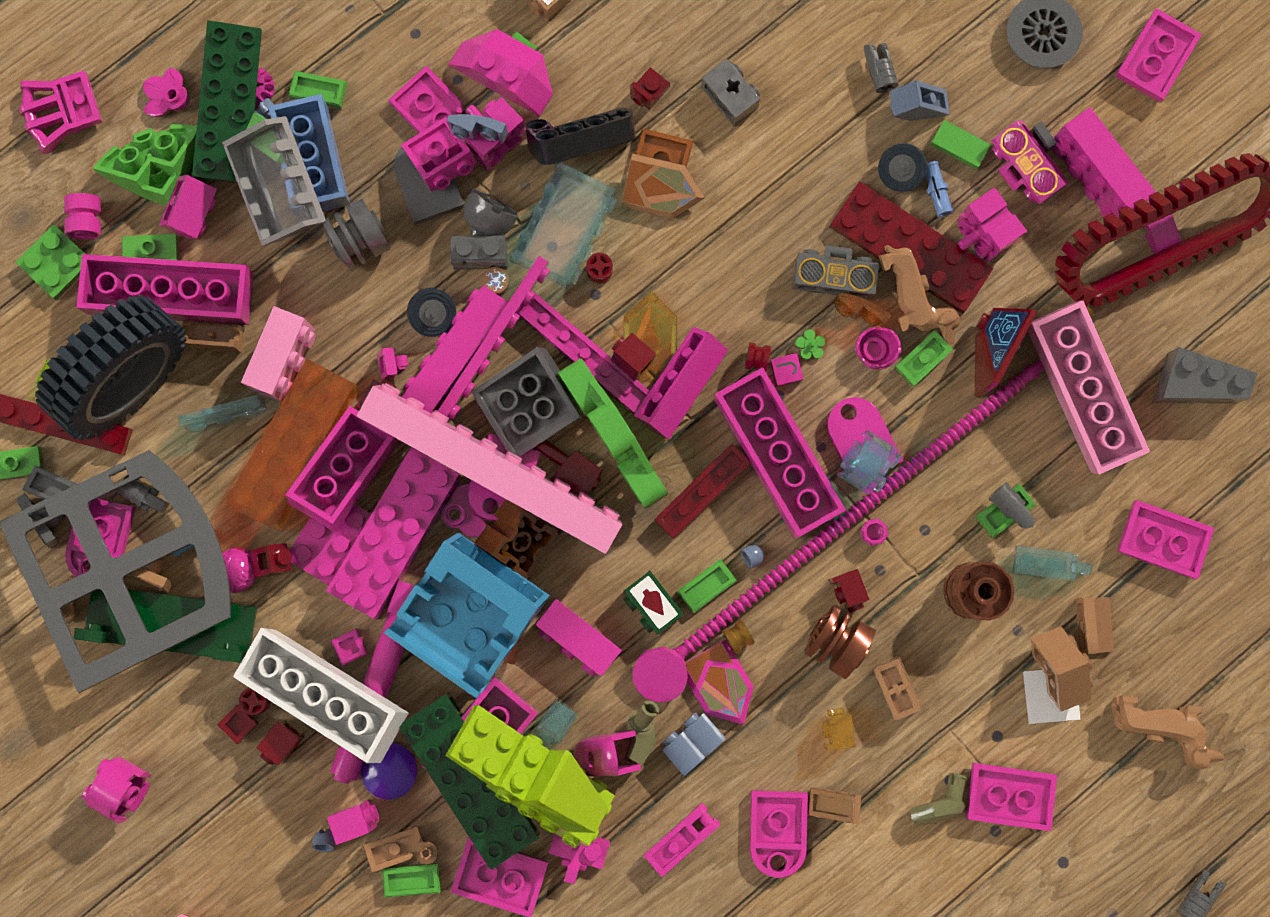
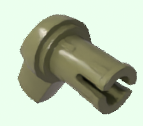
M645 701L641 709L632 712L627 721V731L635 730L636 736L629 737L630 744L625 759L631 764H641V767L655 746L656 737L652 720L659 713V707L653 701Z
M949 773L945 797L910 808L913 823L915 825L936 823L962 814L965 808L962 797L967 777L956 773L955 775L954 773Z

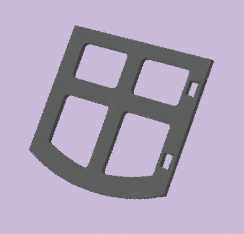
M150 450L0 521V527L78 693L231 618V594L227 567L213 526L201 504L184 481ZM127 469L129 478L115 484L111 476ZM140 478H146L171 504L181 518L182 525L117 558H113L92 516L89 504ZM46 508L49 516L34 523L30 515ZM66 515L91 567L88 572L55 588H51L30 546L27 534L48 522ZM188 545H194L203 579L204 607L149 633L129 594L124 578ZM101 589L126 639V644L124 647L87 664L62 614V608Z

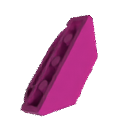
M498 29L462 42L449 63L450 67L539 117L553 96L543 54Z

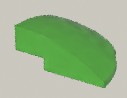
M171 124L169 130L155 132L150 128L136 133L132 136V142L122 148L117 146L111 148L96 163L93 170L136 195L167 206L178 177L189 175L193 166L197 126Z

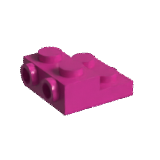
M447 117L401 145L431 192L436 189H446L450 184V180L458 175H468L473 170V166L477 164L471 150L463 139L451 134L446 121Z

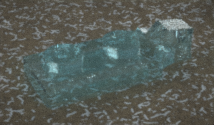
M1015 546L1012 573L1068 581L1075 580L1076 574L1091 575L1092 564L1077 562L1078 555H1072L1073 553Z

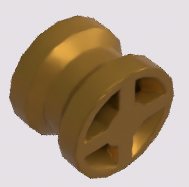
M742 620L737 621L736 625L731 629L725 628L722 630L735 654L741 652L742 647L745 645L751 646L755 643Z

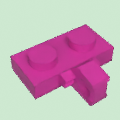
M554 833L549 854L563 858L561 864L568 866L564 881L575 884L578 871H586L587 865L599 869L603 868L610 840L597 837L590 846H577V848L565 844L562 841V837Z

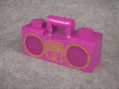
M1016 120L991 140L995 145L992 148L995 155L1001 161L1004 159L1007 161L998 171L1013 191L1025 185L1024 193L1032 203L1037 201L1038 204H1043L1070 184L1023 120ZM1014 166L1023 178L1019 180L1010 169Z

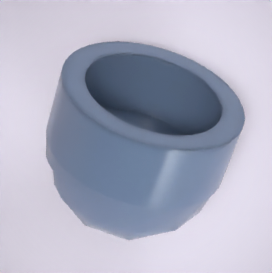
M750 545L741 549L743 560L750 569L760 565L764 559V552L759 546Z
M320 829L315 833L312 842L314 850L320 852H331L334 850L335 840L331 830L326 829L324 833V830Z

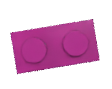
M189 175L179 176L159 226L187 239H197L206 228L207 223L204 220L208 211L210 212L216 203L214 195L217 189Z
M369 800L339 810L327 817L336 845L367 834L378 826L376 821H379V814L374 804L370 805Z

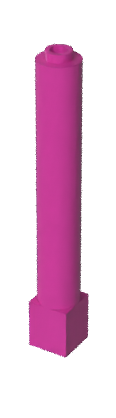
M400 580L394 591L387 610L389 612L362 683L386 699L405 648L384 634V632L398 617L396 615L415 586ZM339 745L330 770L331 773L335 774L333 779L349 784L350 780L356 781L363 760Z

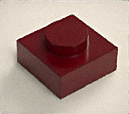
M237 704L217 726L236 744H240L259 723L251 715L245 714L240 709L239 704Z

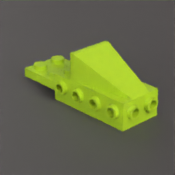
M474 705L445 756L487 783L486 787L494 791L497 798L506 803L513 804L522 815L534 818L543 829L562 837V841L565 844L577 848V846H590L598 836V828L603 818L609 814L612 807L611 802L615 795L606 790L607 785L599 780H592L587 777L586 771L579 766L569 751L549 750L542 745L543 741L532 734L523 736L481 706Z

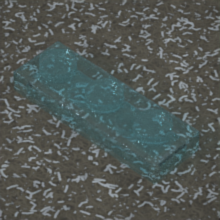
M255 395L180 415L178 420L180 427L194 433L206 430V425L217 423V425L232 423L233 418L243 416V418L260 415L259 411L267 408L264 398Z

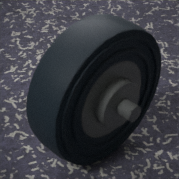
M899 143L889 147L882 154L878 164V173L881 181L886 187L897 192H907L915 189L921 184L927 172V161L924 154L919 148L908 143Z
M425 288L412 296L407 306V318L410 325L419 334L427 337H436L446 333L453 326L452 321L456 316V306L453 299L446 292L438 288Z

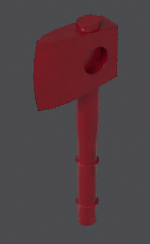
M547 440L535 447L539 452L560 466L550 480L554 482L558 478L570 485L571 492L578 495L581 491L589 495L592 489L595 490L601 483L602 479L599 476L603 469L579 452L574 451L571 456H568Z

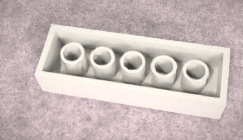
M260 628L233 676L366 763H381L400 729L399 727L408 715V712L274 629Z

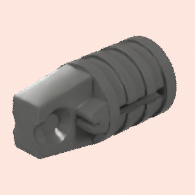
M127 474L123 480L129 478V475ZM140 479L117 489L116 492L117 495L123 496V498L137 504L138 507L145 511L152 507L164 513L169 506L168 502L157 496L159 491L155 487L142 482Z

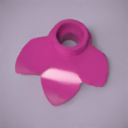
M168 68L163 78L152 76L143 83V91L150 98L143 110L147 115L162 117L170 110L180 111L189 104L188 91L183 87V77L179 71L173 68Z
M470 483L463 484L454 490L451 502L447 503L442 509L441 518L446 526L454 529L459 528L467 536L479 537L487 525L483 518L478 516L470 506L468 500ZM492 499L485 500L483 510L490 514L495 502ZM454 510L460 512V517L457 520H452L450 517L451 512Z

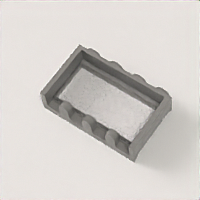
M286 116L262 120L222 142L262 246L282 242L312 226L326 222Z

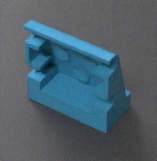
M458 532L442 543L424 572L426 574L414 586L396 615L398 617L386 629L384 634L477 699L550 595Z

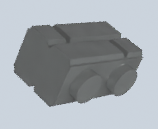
M451 236V264L454 270L489 269L492 267L507 269L506 237Z

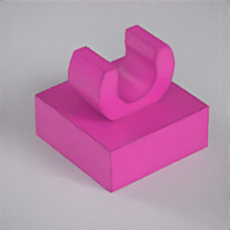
M383 348L377 354L381 381L383 379L392 380L398 374L397 371L405 370V367L408 366L407 355L395 356L393 348Z

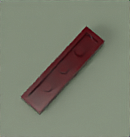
M731 444L654 521L674 539L751 462Z

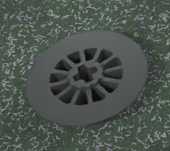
M1023 0L1012 10L1006 29L1008 42L1014 53L1024 62L1040 68H1052L1069 61L1078 51L1083 36L1079 15L1064 0ZM1040 13L1044 14V20H1042ZM1049 15L1055 18L1051 22L1049 21ZM1057 21L1061 23V25L1054 26ZM1040 29H1041L1042 31L1047 30V31L1049 32V33L1047 34V36H1046V35H1041V36H1040V35L1038 34V32L1040 31ZM1033 40V42L1030 45H1027L1025 42ZM1035 44H1038L1037 51L1032 49ZM1043 45L1045 47L1046 53H1042Z

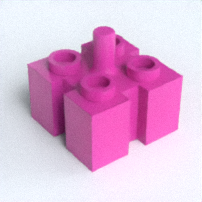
M502 97L496 102L495 100L489 102L483 109L484 115L474 105L466 109V113L469 115L495 119L505 123L507 126L508 134L504 142L497 139L490 141L481 136L480 131H478L475 140L467 137L464 140L474 158L487 172L499 163L509 150L512 151L527 138L524 120Z
M995 187L968 205L963 211L964 213L957 219L959 223L958 228L965 236L958 242L959 247L964 251L975 244V252L980 258H985L987 262H990L1013 246L1027 230L1015 214L1012 215L1006 207L1007 203Z

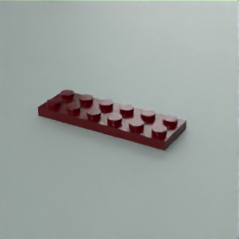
M860 181L829 226L877 259H879L878 256L887 254L885 251L886 245L894 249L909 248L916 260L920 276L926 275L930 289L928 292L962 314L966 312L994 269L968 251H963L959 245Z

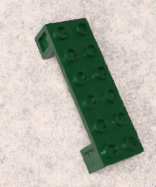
M207 20L192 177L203 183L204 179L237 183L222 142L246 130L255 111L262 35L261 28Z
M99 589L92 592L85 628H75L73 638L75 640L125 645L126 639L103 591ZM128 589L149 633L201 609L205 605V600ZM231 604V618L165 651L241 663L252 643L257 608Z
M450 692L402 722L399 728L489 869L492 870L539 839L540 832L531 818L522 815L513 804L506 803L495 796L496 793L486 787L487 783L445 756L464 723L462 719L464 714Z

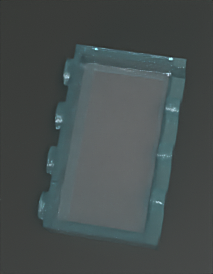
M556 163L555 172L550 182L546 183L543 196L538 206L534 207L531 220L526 230L522 231L519 238L520 242L515 252L512 251L510 254V263L530 270L538 256H541L549 262L547 268L550 269V272L546 279L565 287L567 290L571 283L576 285L582 273L579 267L583 260H588L594 249V246H591L594 236L600 237L606 224L602 220L606 212L612 213L617 203V199L614 198L616 189L565 164Z

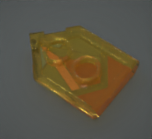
M652 290L624 315L623 337L626 339L633 333L656 353L653 363L645 371H664L677 351L678 317L663 304Z

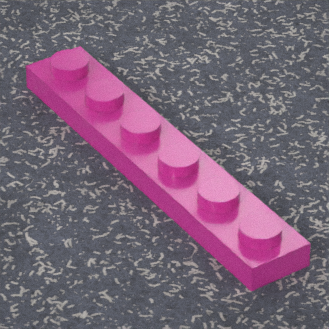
M536 293L527 307L521 306L517 313L520 315V318L573 363L581 358L599 385L633 415L636 413L650 392L638 380L634 381L611 361L609 355Z

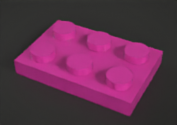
M1156 8L1114 77L1161 103L1202 34Z
M1134 500L1117 552L1187 578L1198 580L1214 528Z
M355 504L336 533L314 519L309 518L289 550L292 554L291 563L330 585L371 513Z
M972 762L966 819L1051 831L1057 775Z
M468 837L451 893L526 917H532L549 861L518 852L491 870Z

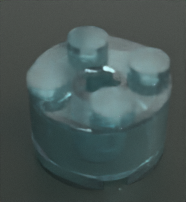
M866 430L861 434L865 437L862 442L855 441L848 450L840 465L844 471L838 472L837 476L863 493L868 494L873 490L879 492L886 482L885 474L889 468L893 469L896 466L901 455L897 453L896 447L871 431Z

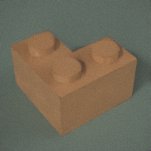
M1061 626L1032 637V656L1045 673L1047 693L1060 712L1090 701V688L1093 687V683L1089 676V669L1092 666L1088 656L1079 651L1074 637L1067 635Z

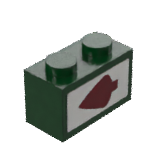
M648 571L624 590L627 596L623 600L632 612L636 609L643 616L640 622L649 634L654 631L658 635L684 615L651 571Z

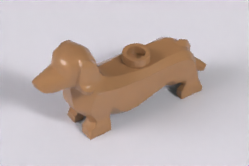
M886 245L885 251L887 254L878 257L882 271L889 270L890 266H892L893 272L896 274L897 302L899 308L904 313L896 317L900 331H908L909 326L920 331L939 328L944 340L949 344H954V330L960 324V317L957 311L949 307L933 308L930 306L925 291L930 290L925 274L920 276L912 251L909 248L894 249Z
M1122 695L1114 698L1111 709L1114 712L1115 724L1120 730L1146 735L1147 741L1164 743V738L1176 740L1182 746L1185 763L1193 769H1205L1209 766L1210 762L1222 761L1224 759L1222 753L1217 750L1208 749L1204 745L1205 728L1197 717L1202 713L1203 707L1187 705L1186 708L1179 707V710L1169 708L1143 711L1133 707L1134 704L1138 703L1137 697Z

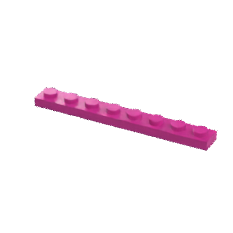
M538 256L437 412L447 416L451 421L454 420L461 409L458 406L459 401L463 396L465 398L469 397L471 391L476 386L472 383L478 373L483 375L491 363L487 360L492 351L497 353L505 341V338L502 337L507 328L512 330L520 318V315L517 314L522 305L527 307L535 295V292L532 291L537 282L542 284L548 276L550 269L547 268L549 265L547 260Z

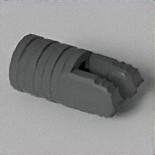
M886 43L878 44L877 48L873 44L864 45L863 50L876 93H885L895 89L899 83Z
M1007 482L989 496L988 499L994 503L1007 519L1011 517L1023 529L1033 527L1036 521L1030 511L1024 506L1026 502L1020 498L1019 494Z
M1203 869L1177 909V912L1183 917H1206L1227 884L1220 880L1212 889L1211 895L1207 897L1199 891L1202 885H1205L1209 879L1210 874Z

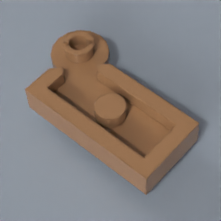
M419 825L364 844L372 872L414 857L422 864H431L438 856L437 846L433 842L423 841Z

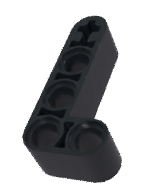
M627 108L614 109L554 127L545 119H533L525 124L528 150L543 165L560 163L625 144L635 139L633 112Z

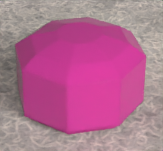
M879 519L865 521L860 529L862 541L870 546H874L885 541L888 536V530L885 523Z

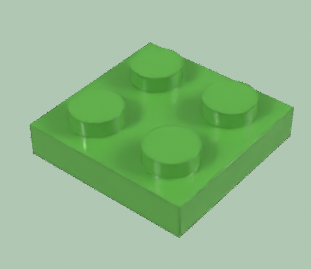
M53 224L16 263L53 299L58 300L80 278L82 254L86 253L69 237L65 236L60 228Z

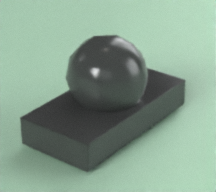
M35 465L22 490L45 500L77 485V483Z
M26 494L16 498V502L22 510L33 506V503ZM46 508L30 515L34 523L49 516ZM64 515L35 529L48 548L52 549L59 544L49 527L58 526L63 520Z

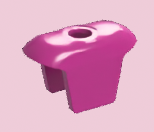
M635 730L580 739L575 745L574 758L579 766L586 771V776H618L641 770V764L618 766L614 745L615 740L636 736ZM589 751H591L594 756L593 766L590 764L588 759Z

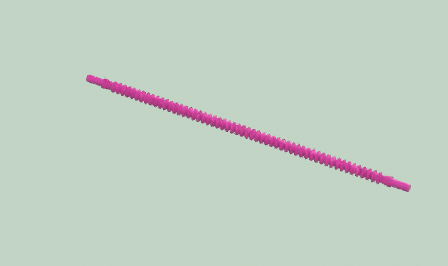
M1039 359L1032 366L1028 365L1019 376L1014 375L1013 381L1008 380V385L1003 384L1001 386L1002 390L997 389L995 391L996 395L990 394L989 400L984 399L983 405L978 404L977 410L973 408L971 410L972 414L967 413L965 415L966 419L960 418V423H954L953 429L948 428L947 434L943 432L941 434L942 438H935L936 442H930L929 448L924 447L923 453L918 452L917 458L912 457V462H905L906 466H900L899 472L894 471L893 477L888 476L887 482L881 481V487L875 486V491H869L868 497L863 496L862 502L858 500L856 502L857 506H850L851 510L844 511V516L839 515L838 521L833 520L832 526L826 525V530H820L819 536L814 535L813 541L808 540V545L805 546L803 544L800 551L798 549L795 550L796 554L794 556L790 554L788 561L784 559L783 565L778 564L777 570L771 569V574H765L764 580L759 579L758 585L753 584L752 590L746 589L747 593L745 595L740 594L739 600L734 599L733 605L728 604V609H721L722 613L720 615L715 614L716 618L714 620L709 619L710 623L708 625L703 624V629H696L697 633L695 635L690 634L691 638L689 640L684 639L685 643L672 650L676 651L683 659L691 651L693 653L696 652L695 648L697 646L701 648L703 641L707 643V638L710 636L713 638L714 632L720 633V628L722 626L726 628L728 621L732 623L733 617L738 618L739 612L745 613V608L747 606L751 608L753 601L757 603L758 597L763 598L764 592L770 593V588H776L777 582L782 583L783 577L788 578L789 572L795 573L794 569L796 567L801 568L800 564L802 562L807 563L808 557L813 558L814 552L818 554L820 552L819 548H826L825 544L827 542L831 544V539L833 537L837 539L838 533L843 534L844 528L850 529V524H856L857 518L862 519L863 513L868 514L869 508L875 509L874 504H881L880 500H886L887 494L892 495L893 489L898 490L899 484L905 485V480H911L912 474L917 475L918 469L922 471L923 465H929V460L935 461V456H941L942 450L947 451L948 445L953 446V441H960L959 436L965 437V432H971L972 426L977 427L978 421L983 422V417H990V412L995 413L996 407L1001 408L1002 402L1007 403L1008 397H1014L1013 393L1018 394L1020 393V388L1025 389L1026 383L1039 377V373L1044 370L1041 360Z

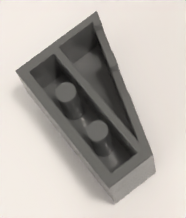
M1178 347L1167 353L1153 403L1237 404L1250 399L1257 373Z

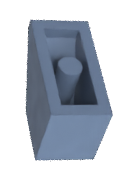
M916 80L890 91V107L894 117L910 121L950 115L946 89Z

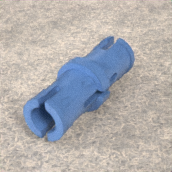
M938 161L927 163L925 175L929 187L927 193L928 196L932 197L937 217H945L954 212L947 194L949 188L947 183L943 181Z

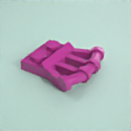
M84 70L53 81L25 80L20 82V89L23 93L22 105L19 107L21 116L25 117L26 120L24 126L26 132L31 134L40 144L39 149L44 154L52 152L57 144L70 133H79V130L103 123L88 74ZM54 91L55 93L54 95L33 101L34 92ZM56 105L59 106V112L36 118L35 114L38 111ZM64 122L61 127L48 137L42 131L43 128Z

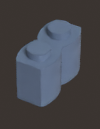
M695 712L683 723L686 728L681 733L677 734L674 731L662 742L665 745L662 751L684 776L726 739L704 713L698 716Z

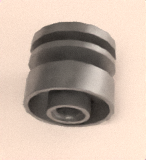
M363 199L347 207L350 220L345 221L337 212L334 216L339 226L334 228L328 218H326V222H323L329 244L338 259L350 271L356 268L351 256L356 254L362 264L366 263L362 250L367 248L372 255L377 257L391 249L384 237L387 233L374 210L369 211Z

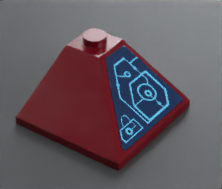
M993 308L987 314L983 313L976 324L979 330L975 336V396L980 398L999 385L1037 311L1033 309Z

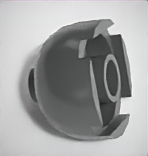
M478 189L471 190L463 208L465 221L472 227L470 232L475 236H503L509 232L518 218L517 213L498 199L495 201L489 198V194Z

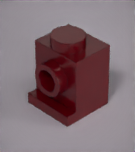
M287 543L266 545L250 551L255 578L275 576L291 571L292 554L288 550ZM262 555L267 557V569H264Z
M858 569L828 579L830 584L836 583L837 588L834 589L836 599L839 604H844L849 613L864 608L863 602L870 600Z

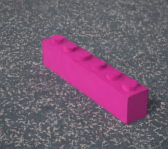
M484 285L480 290L475 289L467 301L469 305L464 312L459 311L452 321L454 326L449 333H443L436 343L438 348L433 355L428 354L420 365L422 370L417 377L412 376L404 387L406 392L402 398L412 397L425 405L423 409L429 413L439 410L508 304L506 300Z

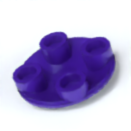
M392 743L381 763H366L363 761L361 775L365 787L371 794L380 799L392 800L402 797L413 787L416 781L417 765L414 755L405 747Z

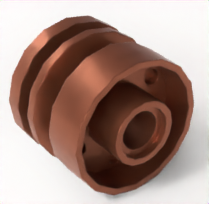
M966 562L957 565L949 572L944 582L943 594L946 604L956 615L966 619L990 621L1001 617L1009 610L1014 600V585L1005 569L995 563Z
M833 605L814 626L809 635L804 654L812 657L820 649L816 657V662L822 663L829 655L832 656L829 670L846 679L865 659L876 630L860 620L851 628H848L847 625L851 614L845 612L837 621L841 608Z

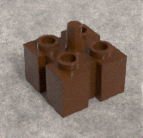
M505 499L494 515L498 520L493 524V527L489 525L485 527L475 541V544L525 579H528L540 562L536 559L540 551L547 552L559 534L524 508Z

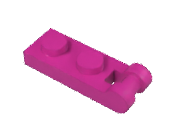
M702 802L643 854L661 877L668 873L720 826V822L706 812L708 808ZM697 819L704 825L699 832L692 825Z

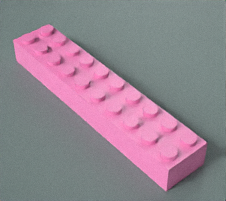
M387 383L372 387L357 417L599 551L607 553L622 526L619 518L620 515L616 510L607 505H604L603 508L594 504L595 499L581 491L578 495L571 492L569 484L558 478L554 482L545 477L546 472L535 465H531L530 468L521 464L522 458L507 451L506 455L497 451L498 445L486 438L479 441L472 437L473 431L461 424L457 425V427L447 423L449 420L447 416L437 411H432V413L423 409L425 405L412 397L404 399L398 396L400 391Z

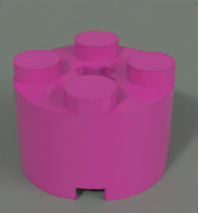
M116 757L111 761L106 758L99 764L96 771L98 775L93 783L84 790L82 799L86 801L87 806L120 824L128 819L124 815L129 810L135 812L142 803L150 786L146 782V778H151V774L122 757Z

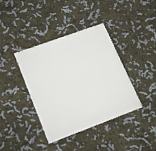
M1043 670L1023 672L1029 724L1081 720L1079 705L1060 712L1047 693L1046 675Z

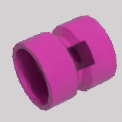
M73 193L64 196V213L69 216L65 218L64 235L74 239H96L101 237V222L97 218L101 214V198L86 193Z

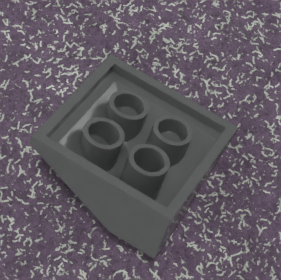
M536 347L471 391L505 449L519 457L581 417L571 394L558 375L559 368L546 348Z

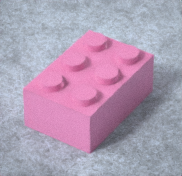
M274 306L241 383L254 392L284 403L285 399L289 398L293 393L295 386L293 380L296 373H300L304 367V354L307 348H311L315 341V328L305 318Z

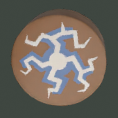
M492 267L484 273L482 283L497 295H501L509 288L510 280L504 269Z

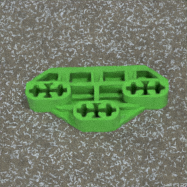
M580 358L559 371L560 379L584 416L588 417L612 457L617 460V467L642 507L644 509L649 508L667 496V490L652 468L634 434L611 399L596 381L585 362Z

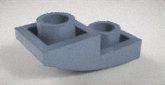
M457 114L449 115L446 120L451 134L463 140L466 137L475 140L478 131H480V135L490 141L497 139L504 142L508 134L505 123L484 116Z

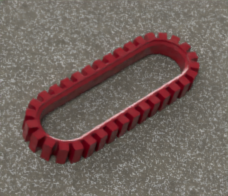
M1250 153L1241 154L1240 160L1231 157L1225 160V168L1218 163L1209 168L1210 175L1205 171L1195 174V182L1190 178L1179 181L1180 189L1171 185L1164 188V196L1159 192L1149 195V203L1144 199L1134 202V210L1128 206L1119 209V218L1113 213L1104 216V225L1098 220L1088 223V233L1086 234L1082 229H1079L1072 235L1076 242L1072 244L1066 241L1061 248L1066 256H1057L1055 266L1059 270L1054 271L1055 280L1059 282L1058 286L1075 302L1084 301L1086 307L1089 304L1093 307L1102 306L1103 298L1108 303L1118 300L1117 291L1123 296L1133 293L1132 284L1138 289L1148 286L1147 277L1153 282L1163 279L1162 270L1166 274L1171 275L1178 272L1177 264L1182 268L1193 265L1192 257L1198 262L1208 258L1207 250L1214 255L1222 251V244L1228 248L1236 245L1237 237L1242 241L1251 238L1252 228L1260 232L1267 227L1264 219L1266 217L1270 219V161L1258 154L1253 156ZM1259 177L1261 183L1259 193L1255 201L1241 214L1097 281L1090 283L1081 282L1080 270L1083 263L1098 248L1246 179Z

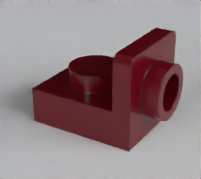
M650 67L637 83L633 81L630 85L631 99L638 106H645L651 110L670 88V82Z

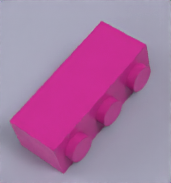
M555 599L536 624L540 628L537 634L549 643L553 639L562 646L559 651L570 660L577 657L583 662L581 668L592 677L596 674L602 677L622 651L557 599Z

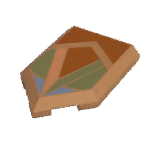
M632 154L621 207L674 218L705 198L685 165Z

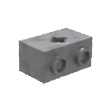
M725 59L702 77L701 88L733 127L758 108L760 102L759 91L753 84H748L745 81L739 66L735 63L731 64L728 59Z

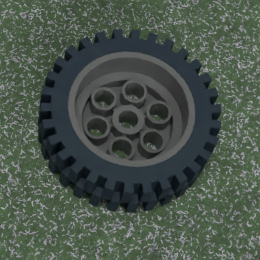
M138 295L137 298L130 296L127 301L124 299L117 301L115 307L112 304L107 306L102 315L99 312L92 316V322L89 324L83 323L79 327L81 331L78 334L74 335L72 333L67 338L69 343L66 346L61 345L56 351L59 355L56 358H51L47 363L50 368L43 370L41 374L43 380L39 381L36 386L39 389L35 392V397H37L36 403L72 438L83 440L84 438L91 439L94 435H102L105 429L110 431L114 428L115 423L121 424L124 422L129 413L133 415L138 411L137 407L140 404L144 405L149 401L147 399L151 393L155 394L159 390V384L165 383L169 378L167 374L174 371L176 367L174 363L180 361L182 356L180 353L185 349L186 332L147 296Z

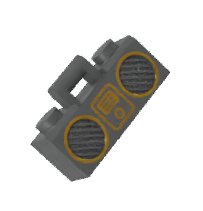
M825 245L824 256L819 255V251L806 249L803 250V253L798 252L792 289L872 300L876 293L879 263H873L872 259L868 257H857L856 260L851 261L852 248ZM830 256L845 258V261L831 260Z

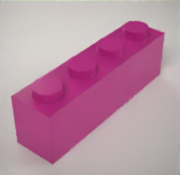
M693 326L634 414V417L652 432L669 440L717 366L721 363L728 349L711 333Z

